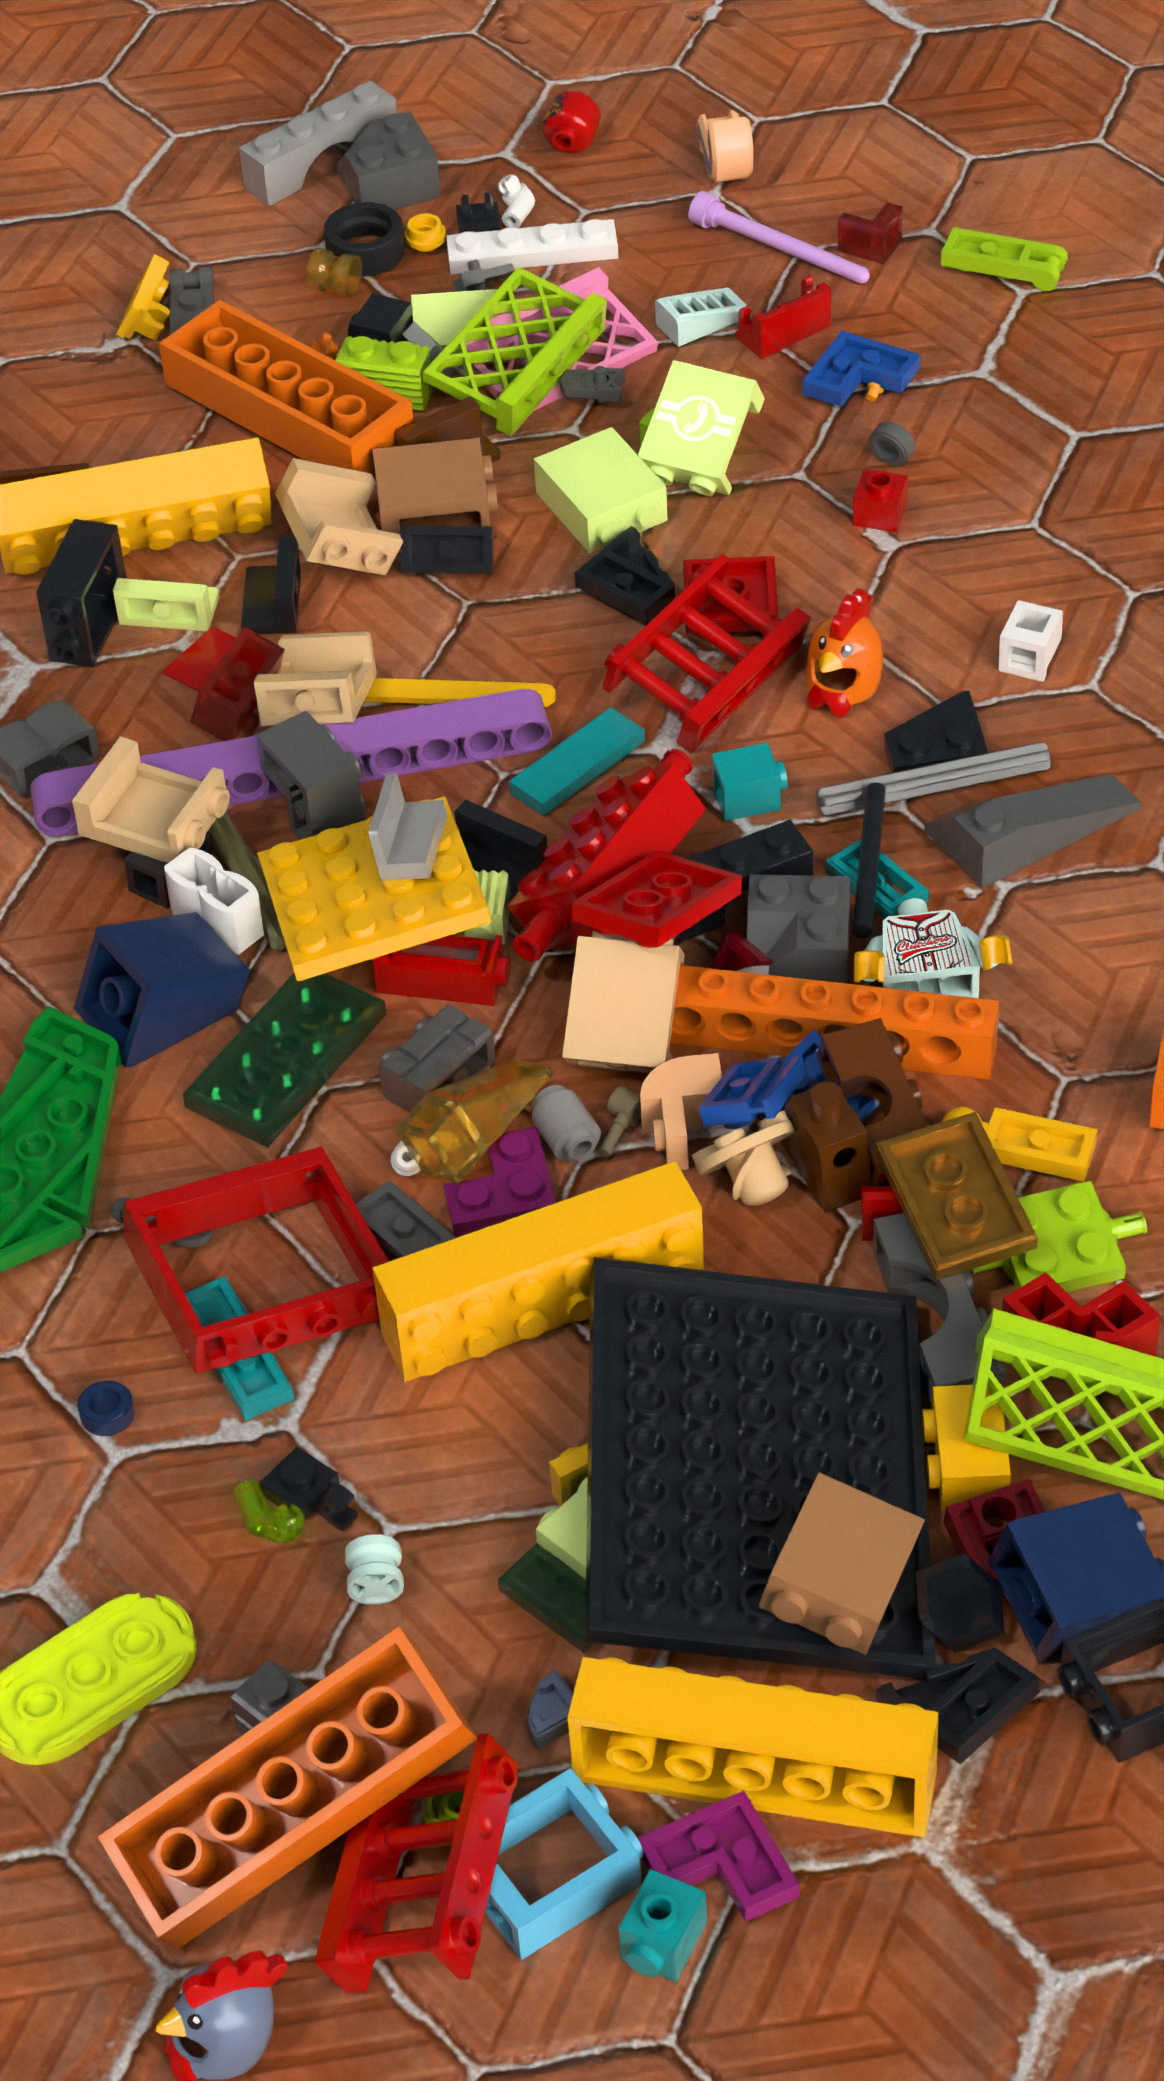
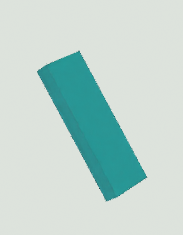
M610 707L509 781L510 794L542 816H545L644 743L645 729Z
M226 1276L185 1293L202 1327L248 1314ZM266 1352L234 1362L227 1367L214 1368L244 1421L294 1400L293 1388L272 1353Z

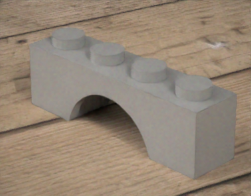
M369 81L239 147L244 188L268 207L302 190L304 178L310 165L322 151L339 142H349L353 145L371 121L386 118L390 114L397 113L396 99L378 85Z

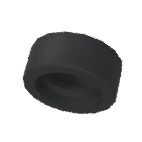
M374 202L353 203L341 207L330 214L324 223L327 260L333 268L344 274L353 276L377 275L399 264L405 254L402 219L396 210L384 204ZM360 235L382 237L370 243L347 242L348 239Z

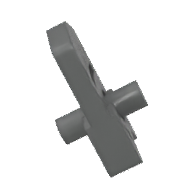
M472 260L467 263L469 271L459 273L460 278L452 282L456 292L487 290V284L506 280L515 271V268L510 263L483 270L480 268L478 260Z
M597 366L594 370L570 369L560 378V387L565 397L593 398L598 403L622 401L620 385L625 383V370L622 368Z

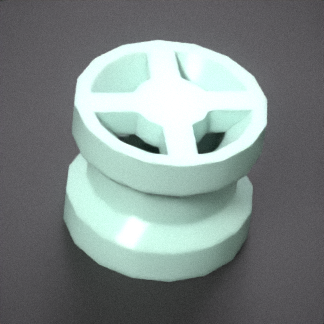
M370 1534L358 1537L346 1546L345 1564L351 1571L347 1576L346 1582L350 1598L367 1605H379L388 1603L401 1595L404 1589V1577L401 1570L397 1568L401 1564L402 1559L401 1546L398 1541L389 1536Z

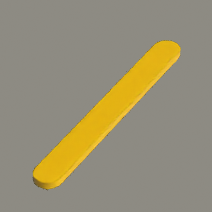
M375 678L364 702L439 704L518 689H531L541 695L544 707H547L555 702L556 692L553 686L546 683Z

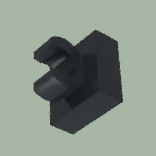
M484 193L485 203L469 204L468 195L461 197V205H456L459 234L467 231L485 232L500 230L498 202H493L490 193Z

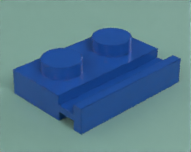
M802 1054L794 1055L788 1064H782L780 1057L732 1063L698 1107L704 1127L724 1124V1127L727 1129L741 1128L752 1123L756 1115L761 1112H765L767 1119L775 1118L807 1074Z

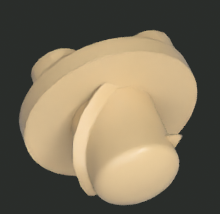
M785 1111L779 1112L773 1119L765 1118L756 1123V1127L745 1132L743 1128L732 1131L714 1141L715 1144L692 1154L699 1176L726 1167L734 1183L732 1191L734 1200L741 1198L743 1204L747 1206L762 1205L779 1197L789 1185L786 1176L792 1173L790 1169L780 1164L772 1145L795 1132L791 1120L788 1119Z

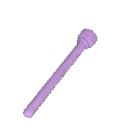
M700 191L691 202L688 213L691 223L706 229L710 226L717 227L721 225L859 284L866 283L869 280L870 272L866 267L725 209V204L721 203L718 196L706 191Z

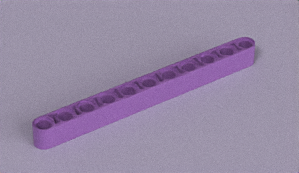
M518 689L355 718L353 723L325 724L333 733L336 743L345 753L351 752L358 760L362 770V778L359 779V783L384 779L387 773H397L400 776L530 753L545 747L552 736L542 697L538 692L531 689ZM256 736L140 756L141 763L200 781L204 780L212 767L222 769L226 790L230 794L228 806L285 796L261 769ZM100 763L47 772L33 780L30 786L35 824L40 832L49 836L78 833L72 800Z

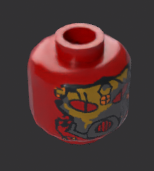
M565 91L558 94L552 100L543 120L542 130L544 137L553 147L566 153H579L586 150L592 143L600 125L601 114L599 107L588 95L579 91Z

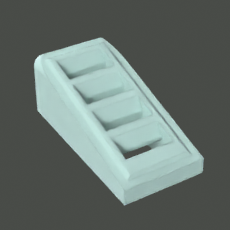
M729 287L667 296L655 300L656 325L680 347L737 323L739 310L747 305Z

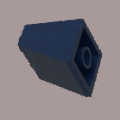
M197 912L96 927L74 1009L88 1025L111 1035L118 1043L122 1065L125 1068L133 1067L237 1011L250 969Z
M1120 1492L1007 1523L988 1560V1564L991 1570L994 1571L997 1577L996 1580L1000 1584L1001 1590L1039 1664L1061 1656L1064 1639L1164 1597V1561L1159 1557L1154 1558L1145 1541L1146 1528L1140 1514L1134 1507L1128 1508Z

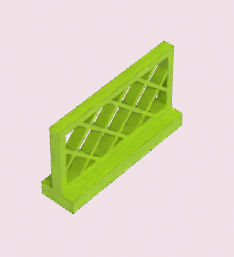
M517 267L423 371V381L461 401L471 397L480 405L481 411L497 418V430L512 436L560 382V378L564 373L574 366L605 330L607 299L592 292L585 300L523 268ZM521 284L535 291L537 297L515 299L513 292ZM565 306L573 310L570 316L552 318L549 308ZM541 309L544 319L521 322L520 311ZM511 313L514 323L491 326L490 318L493 315ZM548 331L550 338L547 342L528 344L525 334ZM518 335L519 346L497 347L495 338ZM488 339L489 350L467 352L466 344L469 341ZM525 359L526 366L523 369L504 371L501 360ZM494 362L497 372L474 375L471 364ZM464 366L466 376L450 378L441 372L448 367ZM498 384L502 388V393L495 400L478 391V387Z
M993 1309L977 1336L974 1354H978L963 1440L1164 1500V1480L1151 1477L1141 1463V1460L1157 1451L1164 1459V1435L1148 1414V1412L1155 1408L1164 1410V1359ZM992 1359L1013 1365L1022 1379L1003 1388L990 1370ZM1050 1376L1065 1380L1075 1393V1396L1057 1404L1041 1381ZM1029 1388L1045 1411L1026 1421L1010 1397ZM988 1389L991 1395L985 1398L986 1390ZM1103 1392L1119 1396L1129 1411L1110 1420L1095 1399V1396ZM998 1404L1014 1427L1002 1433L980 1426L984 1410ZM1083 1404L1098 1425V1428L1080 1437L1064 1412ZM1052 1420L1068 1443L1058 1449L1043 1445L1033 1429ZM1133 1420L1137 1421L1152 1442L1136 1452H1133L1118 1431L1119 1427ZM1105 1435L1121 1457V1460L1112 1465L1097 1461L1087 1447V1444Z

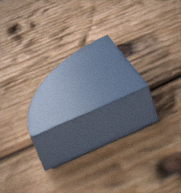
M556 1669L538 1683L536 1693L529 1707V1731L537 1750L569 1732L567 1717L573 1692Z

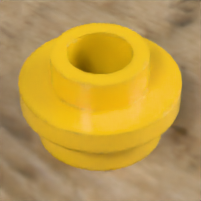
M428 213L418 214L408 221L404 231L405 242L413 249L429 252L445 242L446 229L437 216Z

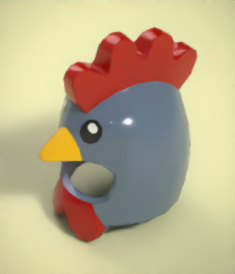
M255 1950L235 1961L231 1957L226 1956L201 1964L186 1974L173 2008L156 2026V2032L165 2035L163 2054L169 2057L170 2069L178 2081H196L199 2078L208 2080L230 2079L245 2074L258 2063L271 2039L273 2030L274 1999L271 1987L283 1976L288 1968L283 1955L275 1954L266 1957L263 1951ZM178 2036L187 2037L200 2043L207 2050L206 2054L202 2058L192 2057L185 2051Z

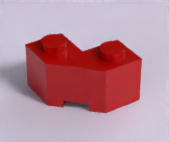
M1045 1272L1003 1298L1002 1311L1156 1357L1160 1315L1125 1281H1122L1081 1307Z

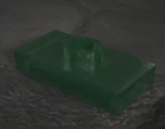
M536 1543L498 1579L499 1591L574 1647L585 1653L594 1644L592 1642H585L586 1579Z

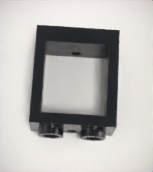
M74 519L40 583L36 594L50 661L94 667L118 618L113 594L117 578L127 579L118 525Z
M1164 1597L1063 1640L1061 1666L1057 1668L1060 1684L1071 1700L1076 1698L1079 1700L1086 1711L1087 1724L1094 1739L1100 1745L1107 1744L1118 1763L1164 1743V1704L1125 1721L1094 1672L1164 1642Z

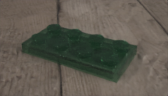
M293 973L183 1093L185 1108L269 1147L387 1015L385 1001L327 974H321L297 982L295 973Z

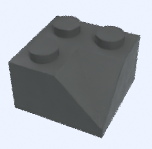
M410 111L390 114L386 118L371 121L336 165L337 174L354 203L374 202L384 204L395 210L441 197L437 155Z
M750 875L747 940L772 960L769 965L770 975L848 984L850 876Z

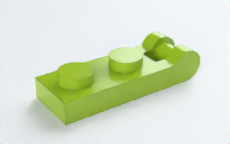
M956 227L952 228L941 251V266L955 268L964 272L972 271L995 275L1004 279L1033 282L1035 287L1042 291H1051L1056 287L1060 278V272L1064 269L1068 260L1066 250L1058 245Z

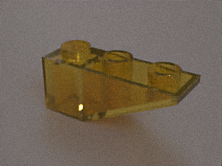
M514 1059L427 1093L395 1131L424 1174L458 1183L474 1168L475 1163L492 1143L504 1134L507 1126L525 1105L534 1099L539 1089L552 1076L553 1071L546 1066Z

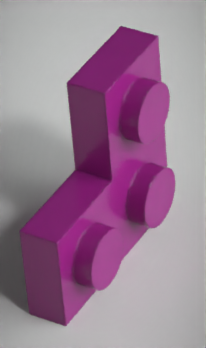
M536 1126L485 1136L486 1150L493 1175L443 1185L450 1222L456 1238L556 1203Z
M744 1790L637 1837L643 1849L644 1856L642 1860L648 1871L652 1869L691 1886L718 1874L745 1922L800 1897L798 1881Z

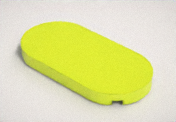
M140 1593L125 1594L101 1605L0 1672V1753L11 1760L30 1765L49 1764L63 1760L175 1687L191 1669L196 1655V1639L193 1625L186 1611L168 1597L154 1594V1599L150 1597L141 1598Z

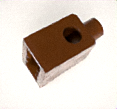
M821 1082L810 1090L791 1096L786 1102L785 1112L788 1119L791 1120L795 1132L781 1140V1144L824 1212L827 1213L861 1200V1186H872L868 1135L864 1125L844 1097L842 1089L833 1082ZM835 1157L839 1160L840 1166L833 1165Z

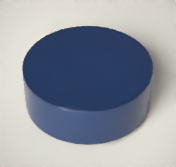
M115 1381L94 1383L87 1387L78 1399L77 1407L81 1423L88 1432L94 1435L112 1436L125 1430L134 1418L135 1410L131 1393L121 1383Z

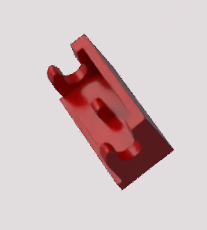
M812 275L801 281V296L788 303L784 302L765 314L760 312L754 315L752 320H750V307L747 305L741 308L738 312L736 338L760 359H764L831 326V287L822 282L813 291L814 282Z

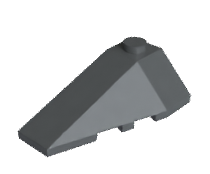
M1108 774L964 804L926 823L924 831L983 889L1141 809V801L1115 776Z

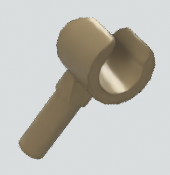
M624 1086L618 1087L608 1100L607 1111L616 1118L612 1122L613 1125L599 1149V1153L604 1157L611 1156L628 1125L635 1126L641 1121L640 1097Z

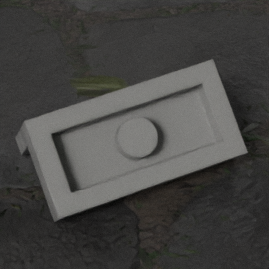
M387 773L368 833L381 881L430 878L447 819L445 804L443 800L405 802L397 773Z

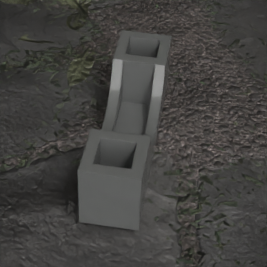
M904 1213L874 1219L873 1253L888 1293L916 1296V1299L931 1306L944 1322L934 1335L920 1343L921 1384L932 1409L933 1387L973 1385L978 1354H974L977 1336L988 1317L983 1307L975 1308L973 1303L974 1285L970 1270L935 1281ZM992 1359L990 1370L1000 1383L1006 1382L1005 1362Z

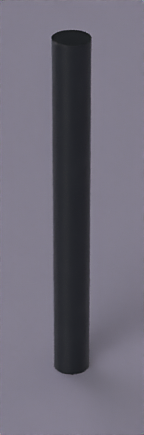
M878 782L870 783L866 788L852 933L858 938L869 937L872 934L886 794L885 786Z

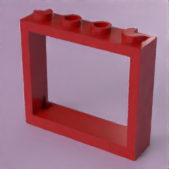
M322 1146L124 1202V1240L195 1374L214 1368L227 1367L234 1362L266 1352H277L294 1344L315 1338L327 1337L341 1330L380 1320L372 1268L387 1263L389 1260ZM311 1171V1176L305 1177V1174ZM314 1201L359 1281L202 1327L159 1245ZM153 1216L152 1221L146 1222L145 1218Z

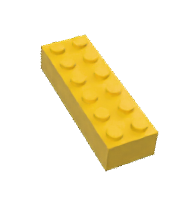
M259 437L1 484L0 551L5 574L15 572L18 575H28L37 572L41 567L50 566L74 519L118 525L123 556L132 550L148 547L152 550H163L173 546L175 542L191 539L198 542H206L217 538L220 534L229 532L254 533L261 530L264 526L272 525L270 485Z
M677 1162L665 1164L373 1267L381 1334L404 1382L421 1376L436 1374L443 1368L471 1358L486 1356L493 1350L524 1339L536 1338L546 1331L574 1321H583L590 1318V1274L594 1257L704 1271L702 1206Z
M582 1657L567 1718L572 1770L583 1783H593L594 1785L712 1804L744 1790L756 1811L926 1837L937 1774L939 1712L924 1710L917 1705L909 1703L891 1705L865 1701L851 1694L833 1696L807 1692L793 1685L775 1687L749 1683L735 1676H721L717 1678L687 1673L676 1667H662L659 1669L629 1664L618 1658L594 1659Z

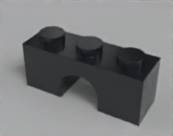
M791 819L685 858L742 875L741 892L749 889L750 875L813 876V850ZM730 902L678 934L676 937L680 943L725 926V910Z

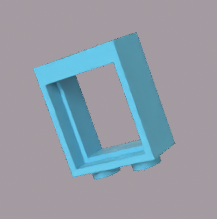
M572 1768L509 1806L498 1855L572 1810L608 1857L530 1906L496 1863L485 1913L521 1960L642 1885L640 1858L644 1854L637 1837L626 1825L620 1828L608 1815L609 1807L599 1789L593 1783L585 1786Z

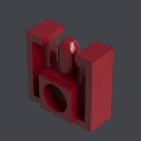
M1028 1479L946 1506L943 1523L958 1556L967 1554L997 1582V1577L994 1571L991 1570L988 1560L990 1558L989 1554L993 1552L1005 1527H994L984 1519L998 1517L1009 1523L1020 1518L1043 1513L1045 1510L1031 1480Z

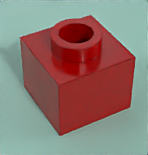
M863 469L853 496V526L897 532L908 502V475Z

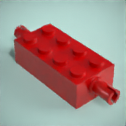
M678 749L667 750L654 769L646 766L633 775L623 778L615 775L603 781L596 788L594 793L597 797L592 803L572 817L569 822L571 828L565 836L552 843L545 850L544 857L546 859L538 869L527 874L519 882V892L507 907L524 928L513 940V947L522 958L530 962L539 961L545 950L577 943L578 936L592 937V927L572 921V902L656 850L671 854L696 823L706 808L684 779L693 768L690 758L684 752Z

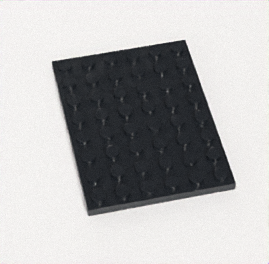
M594 1257L590 1274L585 1642L926 1679L925 1670L936 1668L934 1634L919 1619L915 1575L916 1571L931 1566L916 1296ZM818 1472L925 1519L866 1655L851 1648L840 1647L832 1643L827 1637L796 1623L782 1621L773 1613L758 1607L770 1574Z

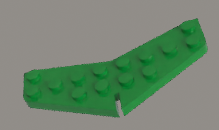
M47 1006L32 1022L23 1040L25 1050L0 1097V1273L84 1237L81 1225L90 1229L121 1065L117 1041L111 1035L50 1006Z

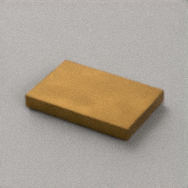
M976 1111L876 1143L877 1158L935 1281L1037 1249L1038 1237Z

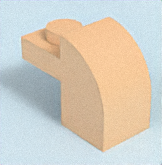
M719 1053L683 1056L668 1060L652 1070L641 1087L642 1134L653 1133L655 1151L665 1150L667 1164L676 1161L681 1170L689 1169L687 1129L724 1126L723 1124L704 1127L698 1109L722 1077Z

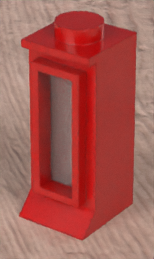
M449 935L372 959L377 993L488 1006L495 1005L500 986L507 987L511 972L510 957L503 956L502 935H496L495 940Z

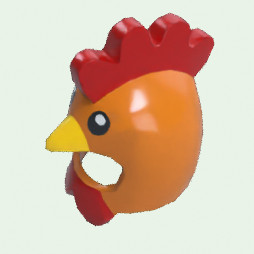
M857 588L852 595L847 594L842 600L837 614L822 621L815 628L810 641L806 670L807 704L812 709H818L827 704L829 710L836 717L847 715L854 704L871 698L877 692L881 679L883 645L877 628L869 619L874 596L868 594L864 589ZM842 668L852 669L857 672L853 685L845 690H835L823 686L818 682L815 675L820 671L827 673Z

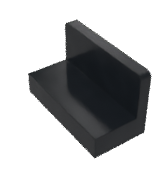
M401 526V538L403 540L401 546L402 573H494V539H497V530L494 527Z
M295 537L279 538L277 565L249 566L246 568L241 620L243 634L297 633L302 570L298 542Z
M465 799L454 811L455 822L472 867L478 873L482 870L488 873L492 870L500 873L502 870L507 872L509 876L510 899L512 900L519 892V882L527 874L538 869L546 859L544 852L548 848L547 835Z

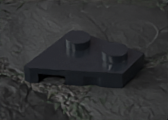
M633 526L626 529L574 572L576 587L645 624L675 599L674 583L668 574L659 568V561L653 552L645 550L640 542V533Z
M962 691L884 733V748L891 773L989 753L970 691Z
M994 1647L970 1655L963 1662L957 1664L946 1663L936 1668L925 1670L926 1680L897 1690H895L892 1682H889L875 1690L878 1703L891 1705L909 1703L917 1705L924 1710L939 1712L937 1748L957 1763L962 1764L1040 1693L1038 1676Z

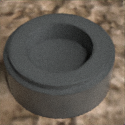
M881 422L869 437V445L874 455L888 465H904L915 451V442L910 433L902 426L893 422Z

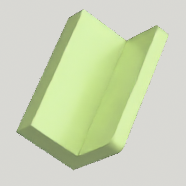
M497 289L411 295L413 322L419 325L441 346H447Z
M117 578L113 589L119 625L208 631L219 600L218 588L207 587L204 584Z

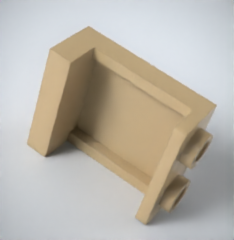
M295 458L292 459L275 495L306 561L386 576L403 544V540L400 534L378 530L366 507L377 486L371 473Z
M369 632L282 635L278 641L281 667L278 673L259 674L254 681L261 726H275L304 711H307L318 724L353 723L377 675L371 634Z
M120 736L73 798L72 803L79 835L169 863L188 848L199 849L202 846L206 833L214 821L225 814L229 805L230 794L226 790L222 769L212 767L204 780L200 781L141 763L137 741Z
M594 930L592 937L578 936L562 1058L569 1065L649 1074L657 1066L673 1058L669 1048L680 965H684L685 957L680 946H673V939L660 947L646 948L637 945L633 941H624L622 936L600 934Z

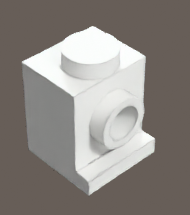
M1018 600L1000 635L998 671L1044 682L1047 667L1062 639L1063 611Z

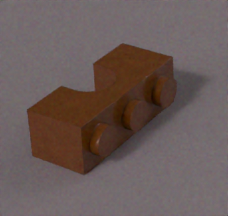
M878 1018L822 1035L816 1057L826 1082L837 1084L842 1089L846 1099L850 1097H865L876 1102L881 1108L885 1118L880 1122L865 1126L869 1143L872 1186H891L877 1158L876 1143L928 1126H926L920 1111L922 1108V1098L919 1088L913 1079L907 1080L900 1064L903 1061L900 1043L894 1033H887L882 1019Z

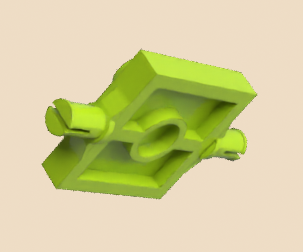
M1091 1181L1019 1197L1018 1199L1038 1237L1037 1249L970 1270L971 1275L978 1272L1001 1267L1013 1280L1016 1289L1046 1272L1066 1292L1125 1279L1126 1264L1117 1245V1240L1138 1234H1146V1220L1143 1218L1141 1211L1112 1219L1102 1208Z

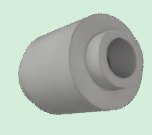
M552 1085L541 1090L534 1097L531 1103L532 1122L555 1156L561 1161H577L588 1157L596 1148L601 1136V1130L577 1094L562 1085Z

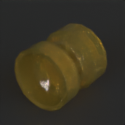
M316 248L308 262L306 275L308 288L319 292L331 289L337 295L349 298L356 294L362 277V261L360 257L347 253L335 256L331 250Z

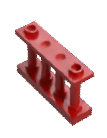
M724 554L717 558L710 566L706 564L700 566L692 576L688 587L625 646L622 643L616 645L604 663L607 672L602 688L610 693L628 677L679 715V721L682 723L676 743L690 753L698 748L802 646L812 618L796 607L784 620L779 617L774 620L723 583L730 558ZM711 597L763 635L762 641L756 647L752 644L746 646L700 613L698 609ZM682 624H685L733 659L735 667L729 673L725 671L718 673L669 636ZM656 650L708 688L707 694L701 700L697 698L690 700L641 663Z
M489 1733L478 1734L470 1767L431 1772L348 1830L314 1961L346 1993L367 1991L373 1965L377 1958L431 1952L459 1980L470 1979L475 1954L481 1942L482 1923L512 1793L517 1785V1771L519 1767ZM464 1792L458 1819L408 1826L412 1807L416 1799ZM452 1845L445 1872L395 1879L400 1856L403 1851ZM439 1898L432 1926L382 1932L386 1912L390 1904Z

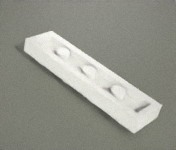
M593 219L579 223H551L538 227H509L496 231H467L460 234L446 235L450 275L469 271L467 263L472 260H478L480 268L486 270L510 263L514 265V268L618 259L614 219Z

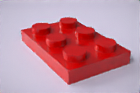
M656 850L573 901L572 921L590 926L595 932L600 934H616L635 940V943L642 947H660L741 895L742 875Z

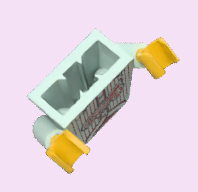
M918 898L908 899L898 907L899 915L888 916L883 920V935L872 938L864 951L854 954V982H860V980L873 982L878 980V982H882V988L979 998L980 968L986 971L997 966L998 963L1013 964L1009 938L1005 935H994L982 939L970 928L961 926L955 912L950 910L928 912L927 904L923 900Z

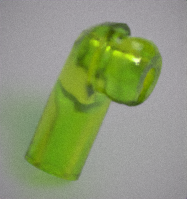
M256 1481L243 1482L234 1489L233 1495L247 1531L251 1535L281 1544L292 1542L301 1535V1528L304 1525L305 1517L299 1507L292 1504L288 1510L286 1504H282L277 1509L269 1508L261 1487Z

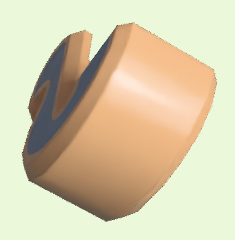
M730 110L729 115L726 117L706 119L705 114H701L696 123L700 152L704 155L709 179L714 183L748 178L753 172V140L749 119L746 117L739 118L735 110Z

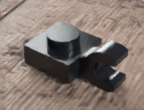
M298 1447L289 1453L259 1482L264 1498L301 1522H304L312 1513L316 1512L335 1528L344 1531L358 1517V1512L348 1506L355 1499L354 1494L340 1485L338 1473Z

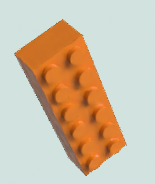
M220 299L159 343L165 385L305 461L374 475L373 449L397 447L396 431L414 423L411 400Z
M398 1626L100 1834L98 1839L156 1936L173 1947L180 1949L477 1741V1736L416 1642Z

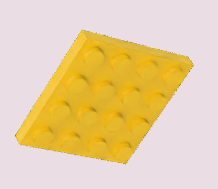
M445 796L433 800H422H443L447 812L446 823L430 878L381 881L368 834L373 816L364 821L341 828L326 829L318 835L295 842L280 843L271 849L257 853L297 982L492 923L488 905Z

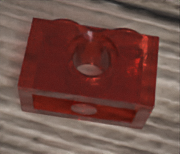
M244 626L199 690L190 722L223 741L236 739L258 707L254 687L256 677L259 674H277L285 649Z

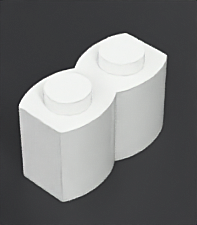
M188 848L164 866L170 907L173 915L197 912L235 954L242 953L264 936L258 891L247 878L234 872L223 871L220 862L215 857L195 848Z

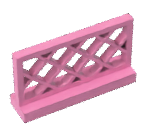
M599 267L559 286L585 300L592 292L607 299V309L615 316L614 321L605 320V330L603 332L610 333L609 342L595 341L586 351V353L605 355V360L597 364L579 362L578 360L571 369L594 370L597 366L623 368L657 351L658 341L608 289L609 277ZM565 306L549 308L552 318L570 316L573 310ZM541 309L519 312L521 322L544 319ZM511 313L499 314L490 319L491 326L514 323ZM548 331L525 334L528 344L547 342L550 338ZM518 335L495 338L498 348L520 345ZM616 335L634 337L639 342V344L632 347L615 345L614 343ZM488 339L469 341L466 344L467 352L489 350L490 346ZM524 358L501 360L502 362L509 363L507 371L514 370L515 364L526 365ZM493 362L471 364L474 375L497 371L488 370L485 367ZM560 382L535 410L564 397ZM500 384L484 386L495 399L502 393Z

